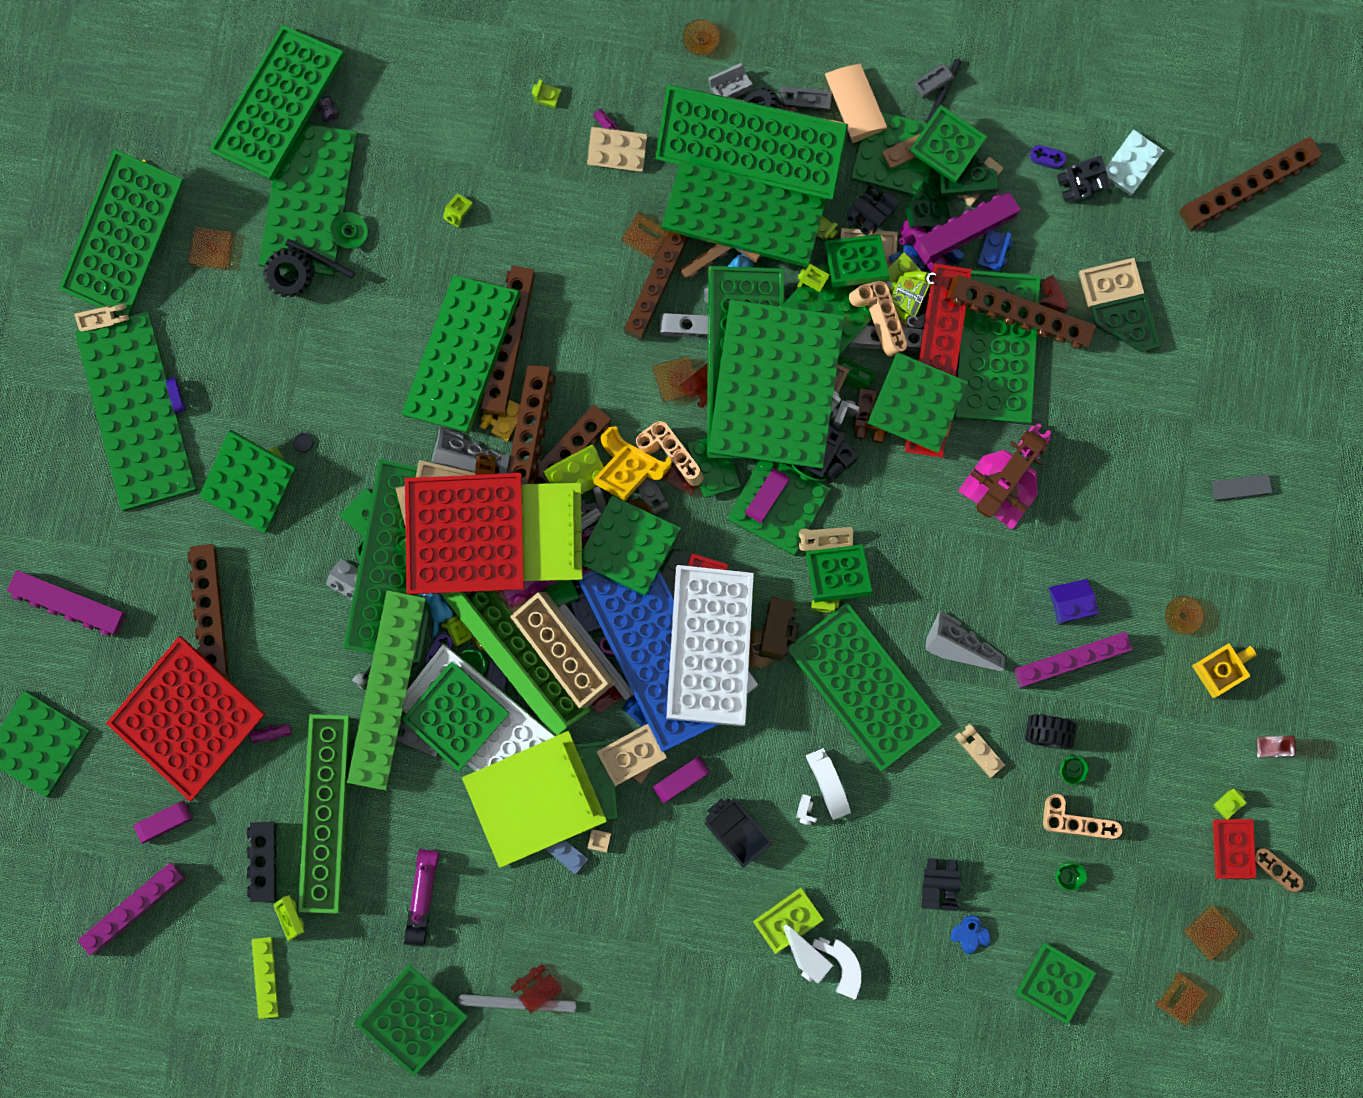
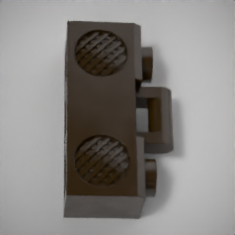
M772 596L768 602L758 656L781 661L784 656L788 655L790 645L787 642L796 643L799 624L790 622L794 620L796 614L793 601ZM787 627L791 628L789 636H786Z

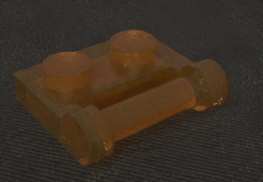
M638 212L621 238V241L653 260L661 249L669 231L661 230L660 226L645 218L641 212ZM641 223L659 234L660 238L657 240L637 226Z
M1177 972L1174 976L1175 980L1162 999L1158 1000L1155 1005L1186 1026L1208 993ZM1184 984L1186 988L1173 1007L1170 1008L1167 1004L1180 985Z

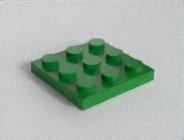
M940 105L909 152L956 183L987 136Z
M881 234L825 241L832 288L889 281V272Z
M863 544L806 551L814 603L872 596Z
M1043 942L1015 995L1068 1025L1096 972Z

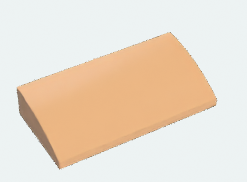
M861 64L843 67L825 74L843 121L848 123V133L853 143L888 129Z

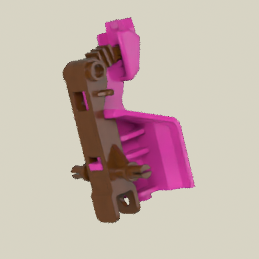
M1039 423L1036 426H1032L1029 431L1026 430L1020 438L1021 442L1019 445L1011 441L1010 444L1017 448L1014 455L1007 450L984 455L958 490L962 495L977 504L976 509L979 513L987 518L996 517L1012 530L1038 495L1037 472L1029 466L1033 461L1039 465L1043 464L1037 458L1040 453L1043 454L1049 446L1048 442L1051 440V437H1049L1051 432L1049 430L1045 434L1039 433V429L1042 426Z

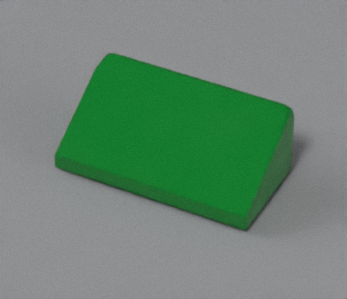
M841 357L838 365L849 369L843 383L858 391L860 388L868 390L876 373Z

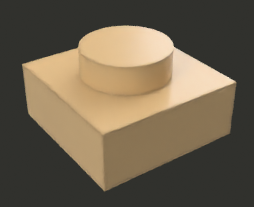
M592 829L588 849L607 853L611 833Z

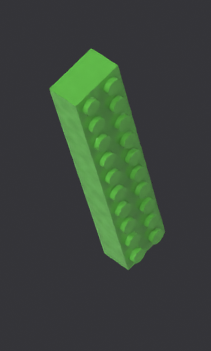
M387 590L347 783L386 790L426 597Z
M495 591L441 593L443 598L553 735L557 736L564 733L590 712L588 707L579 708L511 619L510 616L513 613Z
M309 714L298 912L341 913L348 792L347 780L351 736L350 716Z

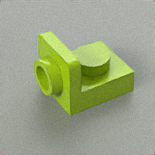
M539 79L538 83L534 84L531 94L534 97V102L556 108L561 89L543 84V80Z
M457 193L446 205L443 219L459 227L462 218L472 208L473 202Z
M822 216L816 237L824 243L829 239L833 240L838 233V224L835 222L832 224Z
M809 264L806 270H801L797 278L800 280L798 287H801L804 283L820 292L829 274Z
M812 600L810 611L833 613L835 608L838 609L839 600L816 603Z
M453 614L451 619L441 623L442 627L448 629L455 646H459L473 638L470 630L456 614Z
M1230 789L1213 806L1225 819H1229L1238 809L1245 806L1247 802L1244 800L1245 796L1239 790Z

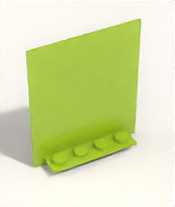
M581 483L522 484L524 581L582 580L581 514L583 512L581 511Z
M569 731L462 777L499 868L607 822L589 780V775H587L581 761L583 757L579 756Z

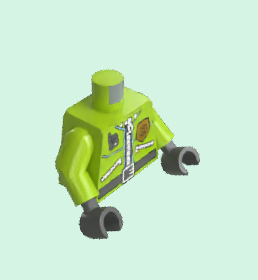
M911 271L904 273L903 276H899L896 282L890 279L889 281H884L891 293L899 319L908 323L913 329H916L913 326L914 321L918 320L921 322L916 317V314L930 284L938 285V283L933 282V278L935 276L940 277L939 274Z

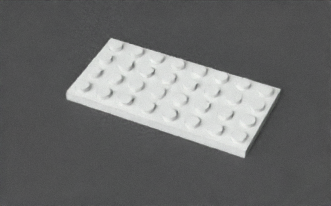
M682 565L676 566L666 719L734 726L745 725L753 573Z
M445 644L440 647L406 692L403 711L407 714L450 662L454 661L510 712L509 716L467 763L474 771H478L555 737L546 727Z

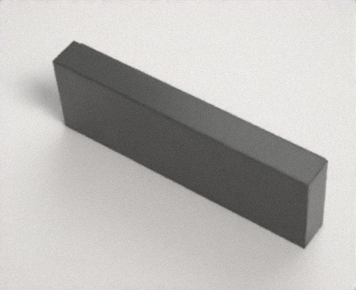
M1269 474L1211 482L1214 501L1272 493Z

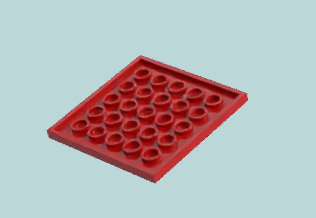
M521 473L405 478L406 582L408 595L524 590Z
M178 636L106 724L191 802L263 719L266 713L182 636Z

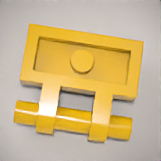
M509 400L506 418L499 417L495 420L493 415L483 414L479 427L486 430L489 424L494 426L491 434L508 442L516 428L520 405Z

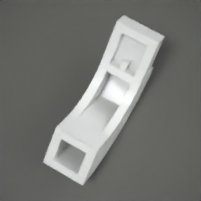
M824 748L806 755L832 819L835 820L851 813L841 782Z
M821 937L819 940L814 939L811 945L813 948L832 955L840 964L841 979L836 992L856 999L861 984V970L854 953L838 940H835L833 946H830V941Z

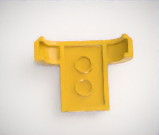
M616 426L609 427L601 435V442L613 459L594 478V484L626 501L647 477L654 480L661 479L671 468V457L668 456L666 462L659 461L624 441L619 435Z

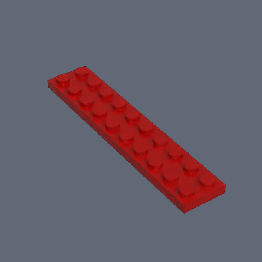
M934 263L932 273L939 274L940 277L935 276L933 278V282L938 283V285L930 284L919 362L956 376L966 305L958 306L953 304L952 300L947 298L953 276L962 275L971 279L972 269ZM944 438L939 453L907 440L905 452L943 458L946 438Z

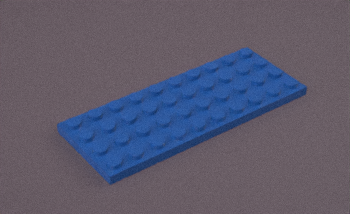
M593 571L582 575V580H578L661 752L669 750L720 725L666 719L674 598L661 572L659 571L646 597Z

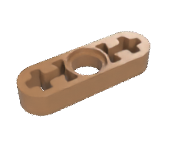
M1267 849L1255 851V864L1289 892H1298L1302 889L1303 879ZM1265 853V859L1269 862H1272L1273 859L1274 862L1270 865L1265 861L1260 862V857L1258 855ZM1275 865H1280L1283 868L1282 875L1276 876L1273 873ZM1288 872L1290 873L1287 876L1289 879L1297 880V887H1290L1291 882L1287 879H1284V881H1282V879L1286 877Z

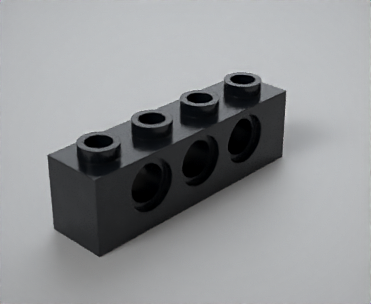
M250 822V827H247V839H250V847H247V858H250V866L247 867V878H250V886L247 887V898H250V902L277 901V823ZM260 837L266 839V844L262 848H259L257 845V840ZM263 856L266 859V864L260 868L257 865V860ZM261 876L266 879L264 887H259L257 884V880Z

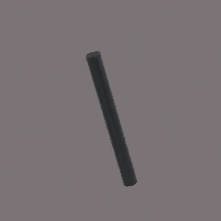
M955 59L950 68L954 77L962 62L959 59ZM953 81L941 88L926 120L927 124L939 106L942 105Z
M287 239L285 243L286 246L293 247V249H301V253L306 252V256L351 279L355 275L354 271L291 239Z

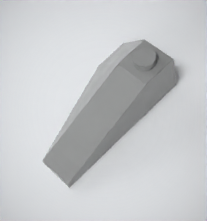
M440 427L431 463L475 472L478 454L492 455L496 457L497 462L498 459L501 460L502 454L493 449L486 450L482 448L477 441L472 443L464 439V435L459 432Z
M942 611L938 613L927 636L925 650L944 659L998 671L1004 670L1005 657L988 643H981L977 640L976 634L972 631L968 633L960 626L962 623Z

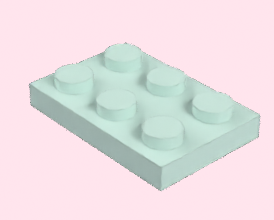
M1133 130L1106 167L1109 181L1132 196L1164 150Z

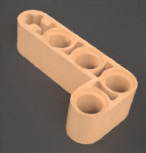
M877 281L863 284L852 291L849 295V300L853 306L861 307L868 305L884 353L889 357H893L897 352L904 351L907 347V341L887 284Z
M658 421L637 436L636 444L642 452L651 455L662 447L690 485L697 486L702 483L703 474L699 466L665 422ZM665 430L664 434L658 435L660 431ZM645 442H650L647 446H643ZM676 444L673 449H668L670 445ZM682 458H687L685 462L679 463ZM690 469L694 472V476L689 473Z
M1059 794L1051 795L1045 801L1043 826L1047 831L1102 839H1115L1122 833V827L1116 821L1065 815V799ZM1053 798L1058 799L1060 802L1057 809L1051 806ZM1051 817L1058 821L1056 828H1052L1049 825ZM1070 820H1074L1077 823L1075 831L1068 827ZM1090 822L1096 825L1095 833H1091L1088 830ZM1111 826L1112 829H1115V833L1112 834L1110 831H1102L1103 828Z

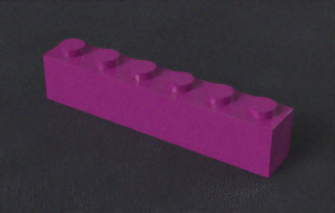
M1009 192L1003 195L1000 193L990 202L984 201L976 209H968L962 216L958 218L955 216L948 220L946 224L935 226L931 232L921 233L916 238L917 241L913 247L926 265L1014 220L1021 209Z
M18 570L15 571L7 589V592L12 594L11 598L21 602L23 599L30 601L29 605L38 609L41 606L48 608L46 611L56 616L58 613L65 615L64 619L73 623L76 620L83 622V627L91 630L94 627L101 629L99 633L111 637L112 634L118 636L126 618V614Z
M1123 632L1018 667L1013 671L1019 688H1023L1128 653L1133 649L1127 633Z
M170 862L77 941L89 956L96 955L187 879V877L175 863Z

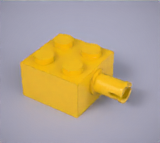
M1230 643L1193 664L1192 667L1212 698H1215L1250 677L1243 664L1257 655L1251 646L1236 654Z

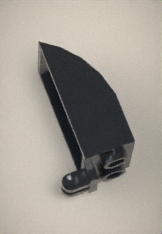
M721 798L707 810L709 815L705 818L707 820L705 826L743 868L773 843L735 798L732 800L728 798L725 801Z

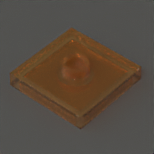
M195 227L188 263L190 265L227 270L233 233Z
M689 356L652 366L663 403L700 392Z
M1210 905L1182 931L1209 961H1212L1239 935L1213 905Z

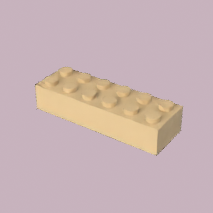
M538 592L510 616L579 708L588 707L615 684V681L547 592Z

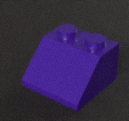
M1087 579L1049 587L1058 625L1095 617L1099 614L1095 595Z

